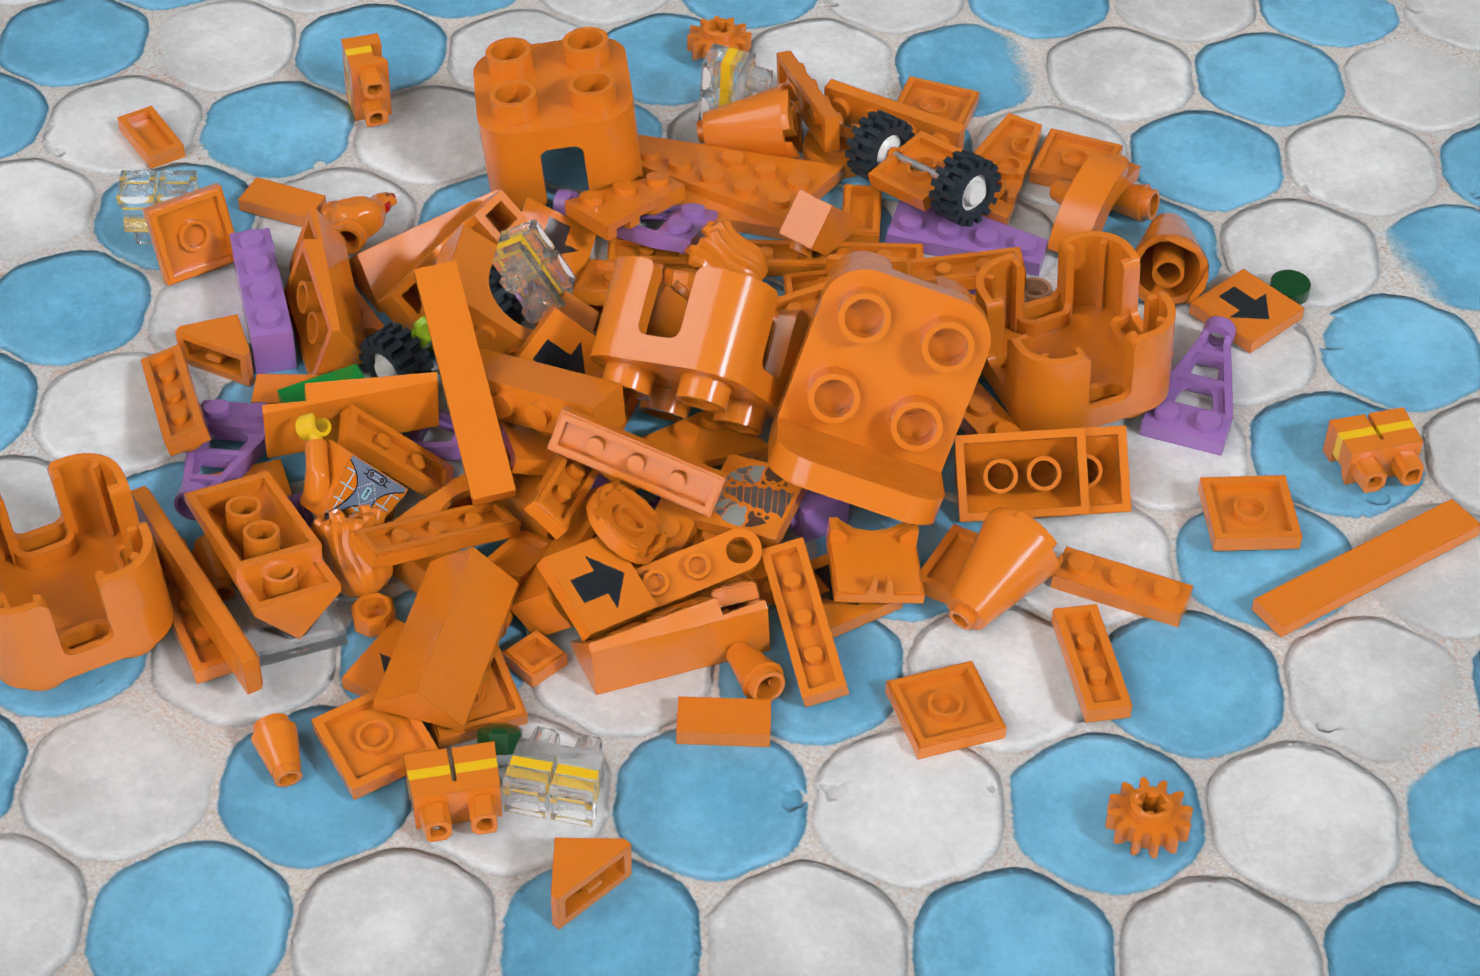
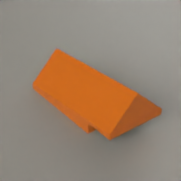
M499 189L349 258L353 282L378 313H382L383 310L376 303L486 198L498 192ZM508 246L501 248L504 253H506Z
M309 209L289 262L291 273L285 286L284 294L289 317L307 374L323 375L356 363L357 365L363 363L359 360L358 354L361 353L359 345L362 344L365 335L345 238L317 209Z
M437 372L305 383V401L262 405L267 459L305 451V442L307 441L299 437L295 424L298 417L313 413L315 419L324 417L331 422L332 428L330 433L322 437V439L326 442L331 439L337 443L340 413L350 404H353L399 433L439 426Z
M1126 425L956 435L954 439V484L959 522L984 521L991 510L1000 506L1007 507L1003 511L1004 514L1014 516L1017 511H1020L1031 518L1132 512Z
M269 471L184 493V501L254 616L301 639L341 592V584L322 559L321 542Z
M475 547L430 561L374 699L373 709L464 731L474 702L480 698L518 590V582Z
M693 597L654 611L647 616L583 642L582 638L570 641V644L595 694L599 695L727 662L726 653L728 649L740 641L747 642L761 653L771 651L768 607L766 601L760 599L720 607L717 597Z

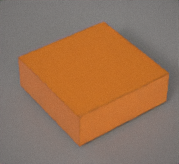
M752 578L715 587L711 595L712 597H717L720 607L758 599L760 592L757 580Z
M538 629L502 652L507 666L532 688L567 665V654Z

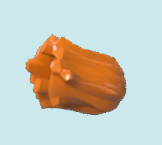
M725 217L715 219V221H708L701 229L705 237L700 238L698 245L690 243L684 253L689 255L688 264L693 266L695 270L705 266L742 273L761 281L768 273L766 256L761 249L741 236Z
M369 504L359 505L360 515L352 514L349 515V518L345 517L340 508L329 511V519H323L318 516L314 519L310 528L322 544L324 561L340 582L341 593L351 598H359L361 595L380 592L388 584L393 574V565L372 570L348 545L351 531L384 524L387 512L380 508H371Z

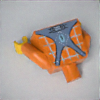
M313 413L298 417L295 424L296 432L301 439L307 441L305 442L306 470L304 490L300 498V505L316 516L329 519V511L340 508L345 517L349 518V515L352 514L360 515L359 505L369 504L371 508H380L387 512L384 523L392 521L395 506L407 493L408 488L401 485L400 481L384 474L380 469L365 462L331 439L328 442L323 440L322 437L327 436L332 428L331 422L324 417L315 419Z

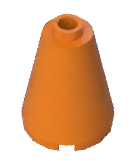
M792 83L781 84L704 112L702 120L697 121L699 142L705 143V145L800 159L798 152H802L803 129L801 112H796V108L792 106L791 102L799 101L794 85Z
M1163 213L1156 216L1135 248L1140 259L1138 298L1145 302L1146 296L1166 291L1175 305L1184 302L1186 304L1191 303L1204 291L1209 278L1207 257L1186 221L1181 216L1175 213Z
M1000 506L991 510L985 518L947 600V607L950 611L949 617L960 628L964 630H982L1048 580L1061 567L1064 560L1063 555L1061 554L1057 558L1053 551L1057 545L1056 540L1040 523L1020 511H1017L1014 516L1004 514L1003 511L1007 507Z

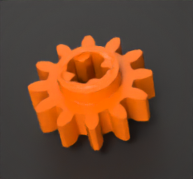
M715 16L714 19L708 21L700 19V27L690 26V34L687 35V51L692 52L693 60L704 58V66L713 64L721 68V62L729 47L738 49V65L739 57H749L752 33L746 31L745 23L735 25L734 18L732 17L725 19Z
M1141 777L1139 788L1135 789L1131 784L1123 782L1120 794H1110L1105 828L1115 830L1113 840L1115 844H1122L1125 841L1131 842V855L1138 854L1140 849L1143 848L1148 849L1149 855L1156 859L1159 847H1164L1166 851L1175 854L1178 842L1188 841L1193 808L1182 805L1183 791H1177L1171 795L1166 792L1167 781L1163 780L1158 783L1157 787L1149 786V781L1145 777Z

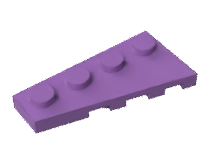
M899 200L886 234V243L923 244L924 254L932 256L1021 247L1026 274L1039 276L1047 252L1048 240L982 216L983 221L980 223L973 222L971 227L965 225L962 227L937 215L933 208H929L924 212Z

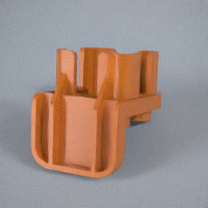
M869 251L851 252L837 260L831 268L771 426L768 438V466L770 469L794 485L910 524H933L945 496L941 472L991 346V332L987 317L980 305L973 300L970 292L960 283L945 277L936 276L934 283L893 270L890 259Z

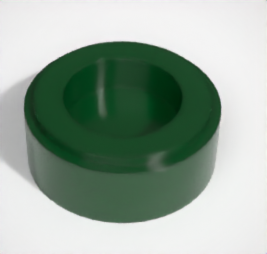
M1281 270L1272 275L1270 286L1301 305L1309 297L1311 282L1306 275L1299 271Z

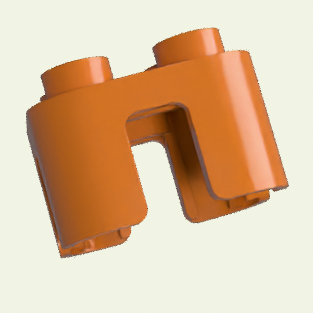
M581 27L567 33L563 40L530 44L525 39L509 37L499 39L487 47L486 55L476 63L473 69L477 120L490 192L497 189L502 190L519 210L526 197L546 206L547 194L541 155L547 150L567 147H579L582 149L589 190L600 191L613 187V184L619 181H635L643 178L633 92L626 51L622 44L608 38V34L600 28Z
M1083 231L1064 237L1059 243L1056 290L1049 296L1024 303L1025 268L1015 254L1009 253L996 257L984 264L978 271L975 301L984 311L991 332L990 351L982 369V374L1015 423L1024 431L1099 427L1124 418L1139 417L1145 414L1146 411L1157 407L1166 399L1170 389L1176 320L1175 304L1166 291L1146 296L1142 321L1138 312L1140 259L1134 248L1123 238L1103 231Z
M635 256L618 257L590 354V360L604 369L602 379L621 383L623 385V396L641 399L639 410L652 417L678 422L688 418L691 407L713 411L712 422L717 426L742 434L762 435L766 418H774L806 335L810 317L801 310L790 311L782 309L779 318H775L778 293L773 287L742 273L705 266L700 268L695 274L680 332L673 338L646 335L662 270L648 258Z
M73 454L54 460L49 464L47 472L60 510V517L51 524L25 533L14 532L5 503L0 494V680L9 686L31 691H46L59 686L69 678L123 658H134L144 655L155 647L167 634L172 625L173 607L151 530L146 521L139 522L131 490L123 470L113 459L101 454Z

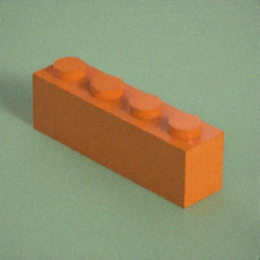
M483 348L479 349L498 420L552 434L561 409L564 406H568L618 428L626 422L623 385L621 383Z
M620 479L606 483L614 484L612 487L615 490L624 487L635 492L629 483ZM603 485L589 490L568 530L557 540L554 539L543 557L598 536L589 522L586 506L591 495ZM536 566L516 594L511 611L530 633L538 629L546 636L571 628L573 626L572 622Z

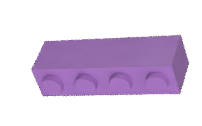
M270 228L249 229L244 232L230 233L234 269L256 375L297 368L293 330Z

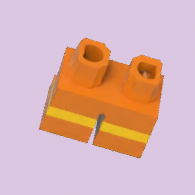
M378 33L341 39L346 96L355 121L365 120L368 127L387 124L389 122L388 115H392L389 69L387 59L382 57V46Z
M1404 407L1369 413L1368 418L1365 414L1329 420L1323 452L1330 462L1338 461L1345 485L1357 483L1364 493L1375 492L1384 487L1387 477L1396 476L1404 486L1413 485L1421 481L1424 465L1420 458L1423 440Z
M494 741L452 747L454 781L451 776L447 748L403 755L406 785L413 808L416 829L423 830L427 841L447 840L452 836V824L470 821L472 832L478 835L495 833L497 831L498 817L502 816V803Z

